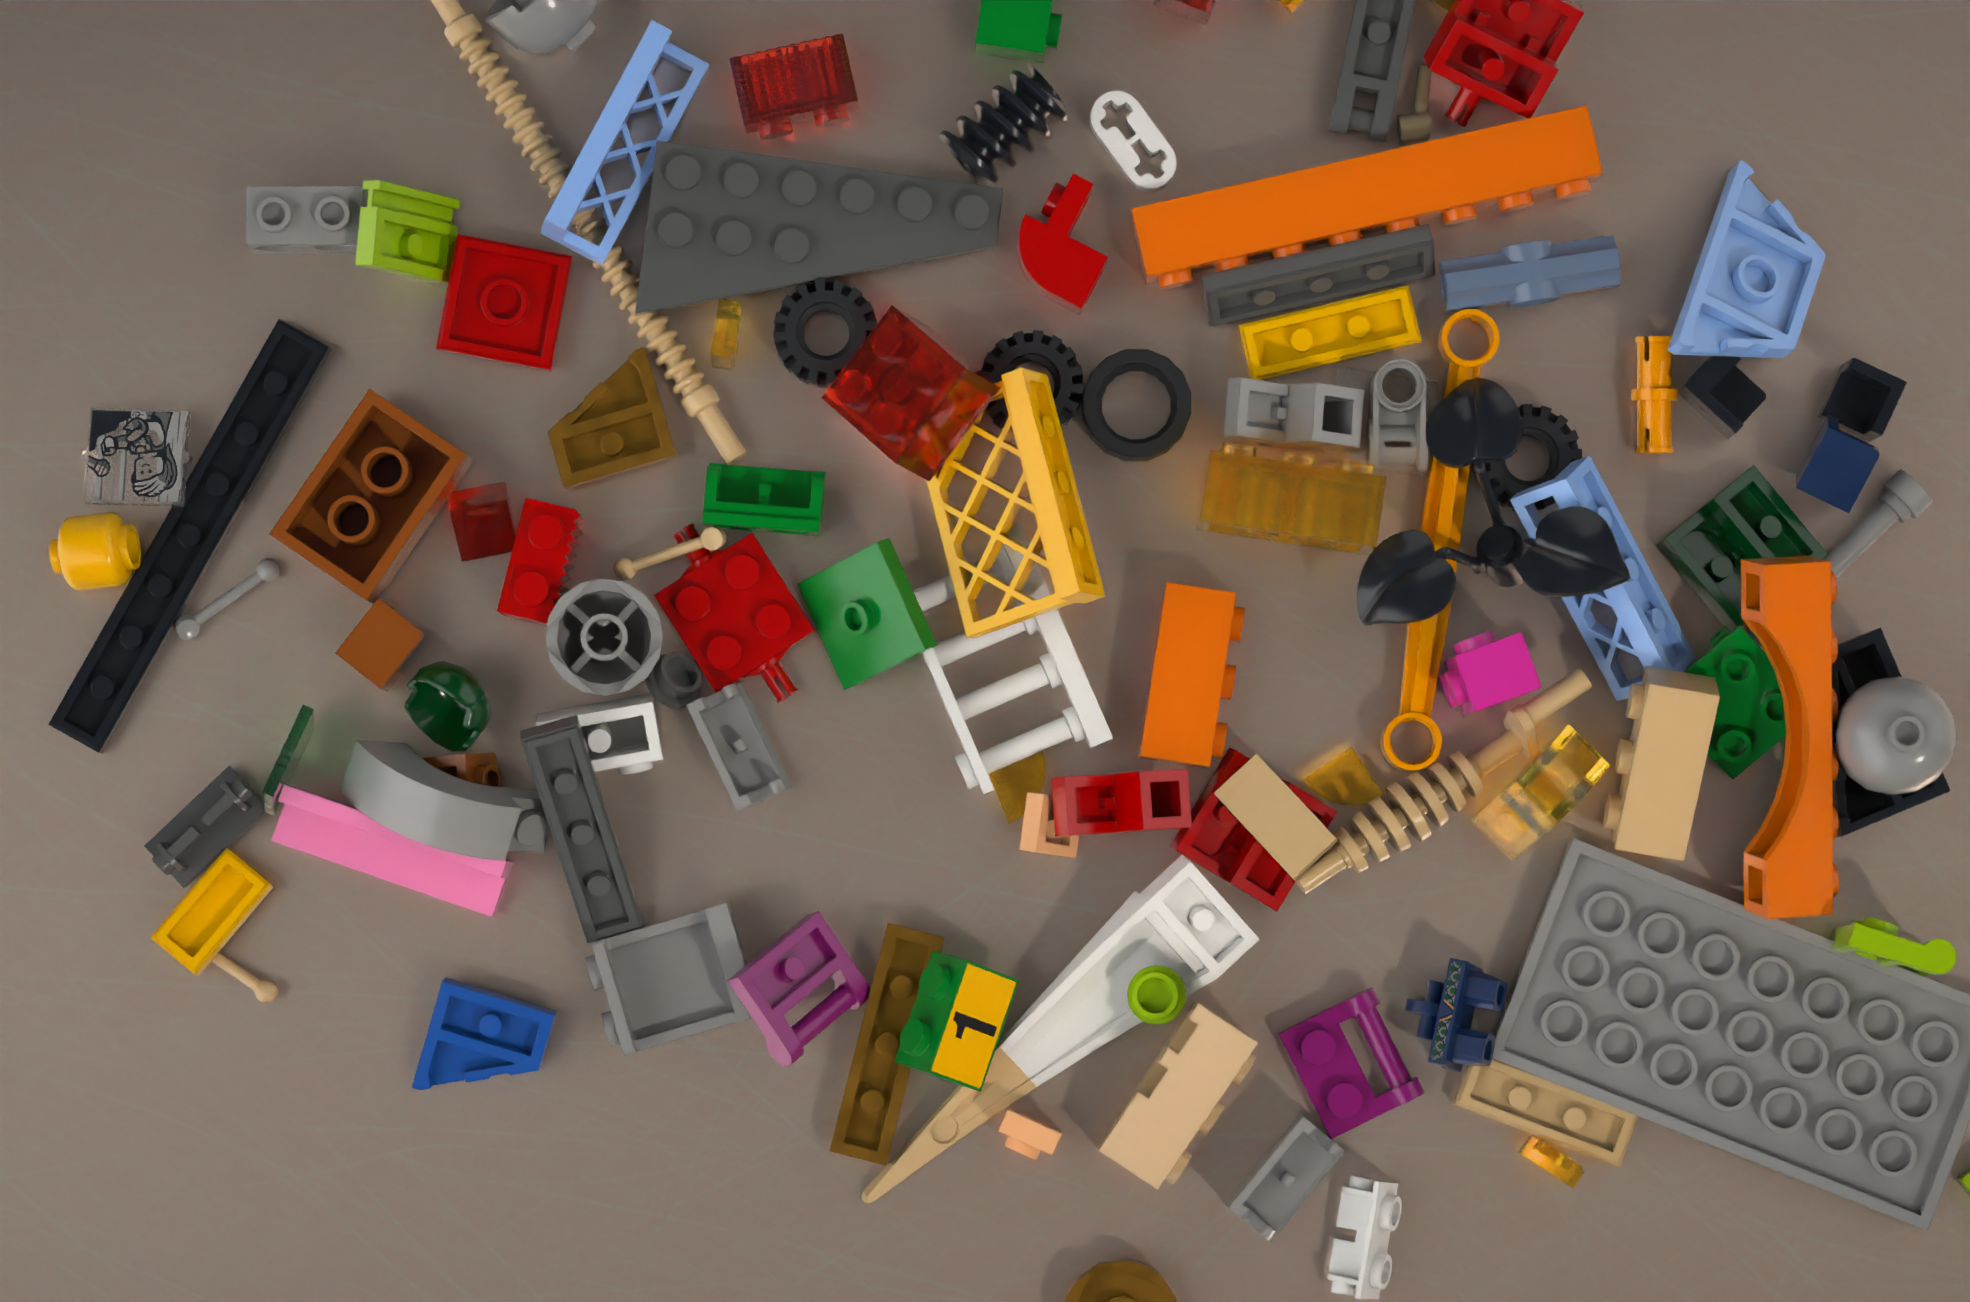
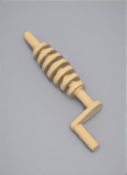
M1578 668L1524 705L1518 704L1509 710L1503 720L1507 732L1472 756H1464L1460 751L1448 755L1447 760L1451 770L1447 771L1438 761L1426 767L1432 781L1430 784L1417 771L1406 776L1405 781L1412 796H1409L1397 782L1386 787L1385 793L1393 808L1390 810L1385 802L1376 796L1367 804L1374 821L1370 823L1358 811L1350 818L1351 826L1355 832L1353 835L1350 836L1343 827L1336 830L1333 835L1338 841L1332 846L1333 848L1324 853L1295 880L1302 892L1307 894L1344 868H1352L1356 873L1368 869L1369 865L1364 857L1367 853L1378 863L1390 858V854L1384 844L1386 840L1399 853L1410 848L1411 843L1404 828H1407L1419 842H1422L1431 836L1430 828L1423 817L1425 814L1436 827L1440 828L1449 820L1442 804L1443 802H1446L1457 813L1467 804L1461 790L1465 788L1471 796L1476 797L1484 790L1482 780L1485 774L1519 752L1527 759L1537 755L1540 751L1535 725L1592 688L1585 673Z

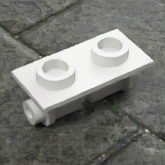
M1350 1175L1349 1186H1342L1336 1227L1356 1230L1355 1242L1334 1238L1327 1279L1333 1281L1331 1292L1354 1296L1357 1285L1355 1298L1379 1299L1381 1289L1387 1287L1392 1272V1258L1387 1254L1390 1232L1397 1228L1402 1211L1401 1198L1396 1196L1398 1183L1374 1181L1372 1191L1373 1179Z

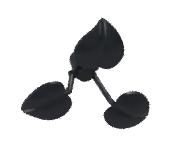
M1479 377L1464 381L1439 402L1431 413L1426 425L1427 445L1432 455L1440 463L1451 468H1462L1474 462L1475 473L1493 522V526L1486 529L1477 542L1476 551L1478 556L1473 557L1450 547H1442L1435 551L1429 536L1419 530L1403 531L1383 540L1369 555L1358 582L1357 608L1359 618L1365 626L1379 623L1408 624L1419 622L1443 610L1451 601L1456 587L1455 571L1450 563L1446 561L1447 559L1471 567L1475 574H1481L1486 570L1491 580L1499 586L1514 587L1525 582L1535 592L1552 597H1570L1596 593L1617 586L1630 579L1629 570L1621 556L1611 528L1604 518L1588 508L1566 507L1551 512L1538 524L1536 539L1525 538L1522 540L1517 530L1506 525L1486 470L1485 460H1505L1517 451L1522 439L1523 421L1515 401L1498 383Z

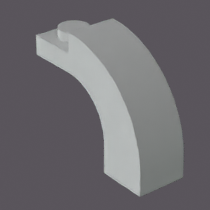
M355 741L340 793L360 812L378 824L425 845L475 858L505 861L508 851L544 852L550 828L537 789L493 787L456 778L427 763L407 743Z

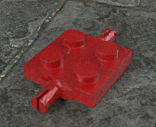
M693 523L683 528L690 540L700 537ZM680 530L672 536L677 544L688 541ZM753 532L726 549L710 552L704 547L684 554L691 565L685 570L680 579L654 594L715 693L721 691L727 685L738 682L742 678L759 674L776 698L777 703L787 699V696L776 681L777 677L789 696L799 691L780 661L783 660L791 647L816 632L755 534Z

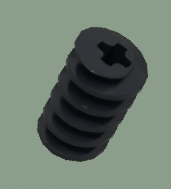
M1028 62L1026 63L1031 77L1018 70H1013L1009 74V80L1014 92L999 85L992 88L991 94L996 108L981 100L974 104L973 108L978 123L963 115L956 119L960 138L945 130L938 135L939 140L951 157L975 183H977L976 177L979 175L994 183L999 180L994 166V162L997 159L1012 168L1015 167L1017 163L1011 149L1015 144L1029 153L1035 150L1029 135L1032 129L1049 138L1052 132L1046 118L1050 114L1065 123L1070 120L1066 107L1059 95L1038 70Z

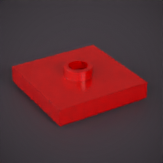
M457 234L436 350L551 372L573 257Z

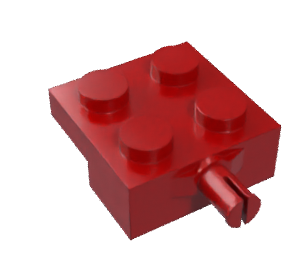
M1454 0L1423 55L1430 71L1461 86L1448 111L1445 112V117L1454 123L1457 120L1458 125L1466 127L1480 99L1484 98L1527 119L1531 118L1559 70L1556 61L1584 14L1582 7L1570 0Z

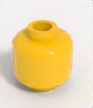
M105 512L66 518L60 527L58 539L50 541L49 556L53 571L56 574L63 573L65 580L73 589L84 591L126 584L132 574V570L138 569L140 566L141 547L137 530L133 524H126L124 519L116 512Z

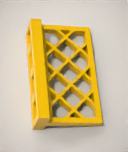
M1022 367L1002 374V381L910 416L965 634L968 638L983 636L1075 602L1086 604L1105 597L1048 375ZM1004 397L1009 417L998 436L981 427L979 423L988 404ZM970 410L967 418L960 415L961 413ZM948 418L963 426L949 455L936 448L931 429L932 424ZM974 433L995 443L981 473L961 462ZM1013 437H1015V441H1016V445H1017V446H1015L1014 444L1011 443L1012 440H1013ZM1007 451L1020 457L1023 473L1014 492L993 480ZM940 460L945 463L943 468H941ZM956 470L977 481L963 510L950 503L947 491ZM989 488L1010 499L996 529L975 517ZM1028 492H1029L1031 501H1029V500L1026 499V496H1027ZM1021 506L1035 514L1038 526L1028 547L1007 536ZM954 515L959 518L957 524L955 522ZM971 525L991 536L978 565L965 559L961 546ZM1003 543L1024 555L1010 584L989 573ZM1042 548L1044 549L1046 557L1040 554ZM1036 562L1049 569L1055 591L1054 594L1037 600L1022 592ZM968 571L973 573L971 580ZM987 581L1006 593L996 614L981 620L976 598L984 582ZM1017 599L1025 603L1013 608Z

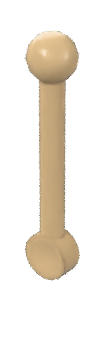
M711 526L705 529L700 537L633 560L628 557H621L614 565V573L618 578L628 580L635 575L637 570L704 547L708 550H717L726 543V533L721 527Z
M219 952L211 961L253 989L259 1001L269 1003L276 998L278 989L273 981L259 980Z

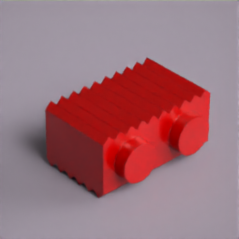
M525 498L497 612L504 616L547 626L548 617L556 603L563 596L562 594L569 590L565 584L572 579L568 571L575 568L571 560L577 557L574 551L576 547L580 546L577 537L583 534L580 526L586 523L583 516L577 510Z

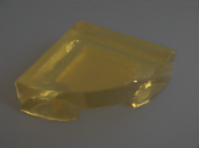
M719 298L710 350L712 368L732 371V368L736 366L739 346L737 336L742 319L740 301Z
M1352 747L1302 779L1315 794L1327 801L1340 805L1369 803L1376 796H1384Z
M1043 751L989 773L1008 824L1024 815L1027 792L1041 793L1046 772Z
M1528 1136L1518 1151L1523 1157L1572 1189L1584 1173L1581 1165L1563 1153L1561 1154L1536 1136Z

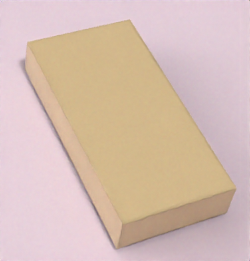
M1257 753L1214 792L1215 796L1294 881L1338 841Z

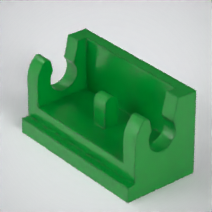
M710 463L707 466L702 524L705 528L718 526L722 529L821 537L826 472Z

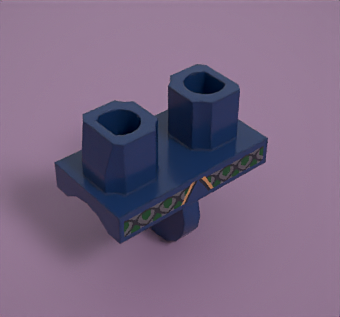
M1450 958L1445 983L1428 980L1424 1001L1407 999L1405 1011L1420 1015L1416 1037L1432 1041L1428 1062L1440 1065L1444 1069L1458 1072L1462 1071L1463 1065H1491L1495 1048V1036L1490 1033L1471 1030V1024L1475 1008L1500 1013L1504 1006L1508 987L1506 982L1484 973L1482 968L1468 961Z

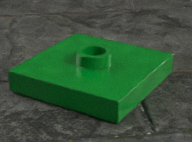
M890 538L878 541L797 584L844 690L857 686L937 646Z

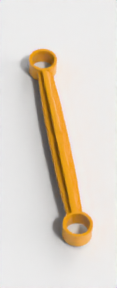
M1464 309L1454 313L1439 331L1438 350L1443 360L1448 364L1442 399L1464 381L1475 377L1480 378L1481 367L1494 356L1498 349L1500 339L1498 327L1488 314L1480 310ZM1470 319V321L1480 324L1486 331L1489 348L1481 357L1473 360H1463L1458 358L1449 348L1447 336H1449L1452 326L1459 320ZM1432 455L1420 531L1429 536L1435 551L1442 547H1450L1459 551L1471 464L1462 468H1451L1440 463ZM1447 559L1446 561L1450 563L1456 575L1458 562ZM1452 599L1436 615L1419 622L1408 623L1399 715L1386 724L1380 738V747L1384 758L1391 766L1401 771L1413 772L1424 769L1437 759L1441 751L1442 735L1437 724L1431 719ZM1415 720L1424 724L1429 730L1432 737V746L1424 759L1417 763L1409 764V762L1399 759L1393 752L1390 734L1400 723Z

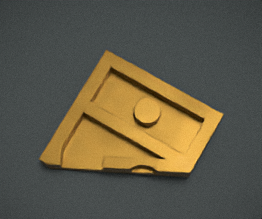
M645 347L636 349L628 356L629 359L607 380L601 381L585 396L584 401L572 412L567 413L548 431L565 489L677 457Z

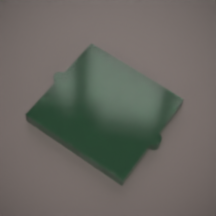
M302 705L262 791L263 811L273 816L280 804L278 799L283 785H289L314 731L313 708Z

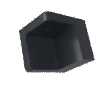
M1709 356L1678 390V394L1725 438L1729 439L1743 427V423L1766 399V394L1736 366L1741 360L1740 357Z
M1852 358L1841 365L1818 418L1825 420L1828 414L1839 418V428L1871 442L1883 435L1907 382L1859 359Z

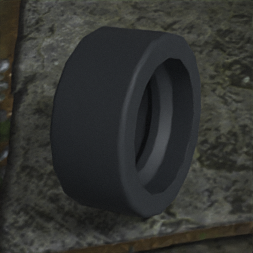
M1125 349L1106 357L1090 373L1083 390L1082 420L1090 439L1106 454L1123 461H1148L1167 453L1182 438L1191 416V390L1183 372L1168 357L1149 349ZM1127 372H1145L1155 376L1166 387L1170 397V414L1166 424L1156 434L1145 439H1128L1116 434L1107 425L1102 413V397L1107 386L1117 376Z

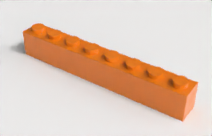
M1585 105L1131 208L1130 220L1145 284L1158 281L1160 289L1163 290L1194 282L1192 273L1215 268L1216 272L1250 265L1249 260L1272 255V259L1307 252L1306 247L1324 243H1329V246L1360 240L1363 239V234L1385 230L1386 233L1404 230L1420 226L1419 222L1442 217L1443 225L1466 222L1478 217L1476 209L1495 204L1499 205L1500 212L1523 209L1534 205L1533 196L1555 191L1557 200L1580 196L1591 191L1589 183L1596 182L1603 174L1588 107Z

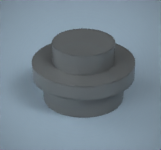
M670 652L660 655L645 682L649 692L658 702L669 708L683 709L687 707V704L698 698L701 691L702 672L696 661L690 656L681 652Z

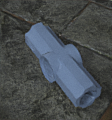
M1613 235L1585 240L1578 239L1559 244H1551L1550 240L1530 241L1499 249V253L1446 260L1439 263L1440 286L1446 312L1481 309L1487 306L1506 303L1511 308L1533 306L1560 299V295L1612 288L1621 285L1620 258Z

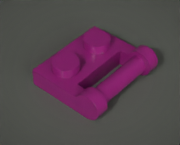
M819 911L806 915L727 980L767 1039L766 1046L770 1055L775 1061L785 1067H789L804 1054L803 1047L849 1008L857 1010L868 1001L871 990ZM831 976L835 982V991L791 1027L783 1015Z
M1373 987L1277 1033L1330 1139L1425 1093L1418 1077L1411 1078L1376 1008L1380 1001ZM1354 1016L1390 1089L1376 1096L1339 1023Z

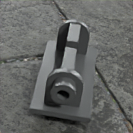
M228 766L144 847L154 856L152 860L166 875L171 874L183 888H186L270 807L231 766Z

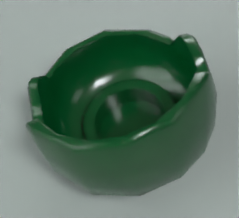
M439 661L420 668L407 684V688L410 690L413 687V690L404 705L406 713L416 726L436 744L453 752H465L485 730L491 715L490 701L480 680L466 668L446 661Z

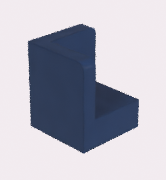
M1828 414L1797 471L1796 488L1850 513L1880 456L1879 449L1840 430L1839 418Z

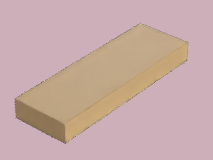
M1492 1059L1490 1066L1466 1067L1453 1102L1454 1105L1618 1167L1621 1165L1638 1116L1495 1059Z

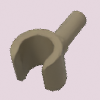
M1426 65L1418 66L1413 103L1414 113L1397 115V132L1400 147L1426 142L1430 139L1432 119L1428 100L1432 71Z

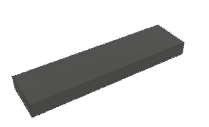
M1429 224L1201 275L1205 312L1209 326L1221 325L1432 277L1435 275L1434 242Z
M571 716L520 731L521 742L587 943L643 928V918L578 716Z

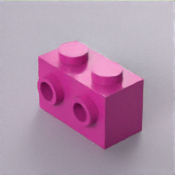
M1491 630L1453 645L1456 656L1444 661L1447 672L1439 675L1440 684L1450 708L1460 706L1463 717L1542 688L1522 632L1496 641Z

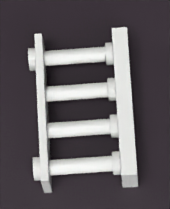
M1020 523L1011 526L1007 536L1028 547L1029 543ZM1003 543L989 573L998 578L1004 577L1006 582L1013 579L1024 555ZM1037 562L1022 589V592L1036 600L1051 595ZM968 571L971 580L973 573ZM950 574L913 590L922 612L956 597ZM1019 601V602H1017V603H1015V604H1016V607H1018V606H1021V605H1023V604H1025V603L1022 602V601ZM1057 609L977 638H968L965 632H962L937 643V646L922 653L965 751L955 756V759L968 789L979 785L984 796L992 793L995 789L988 776L989 773L1072 737L1075 742L1086 738L1090 749L1113 739ZM1027 630L1029 635L1040 632L1048 653L1039 656L1040 663L955 699L942 666ZM1050 684L1052 689L1063 685L1071 703L1070 707L1062 710L1064 716L978 753L965 720Z

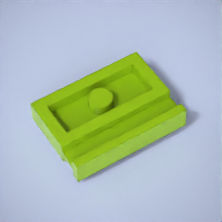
M382 180L363 181L362 189L368 191L367 207H360L355 265L431 283H448L458 226L452 225L453 209H460V200Z

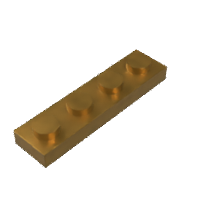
M887 923L830 1152L887 1165L911 1068L894 1062L900 1046V1035L909 1020L915 1003L921 974L928 965L932 951L941 953L945 937Z

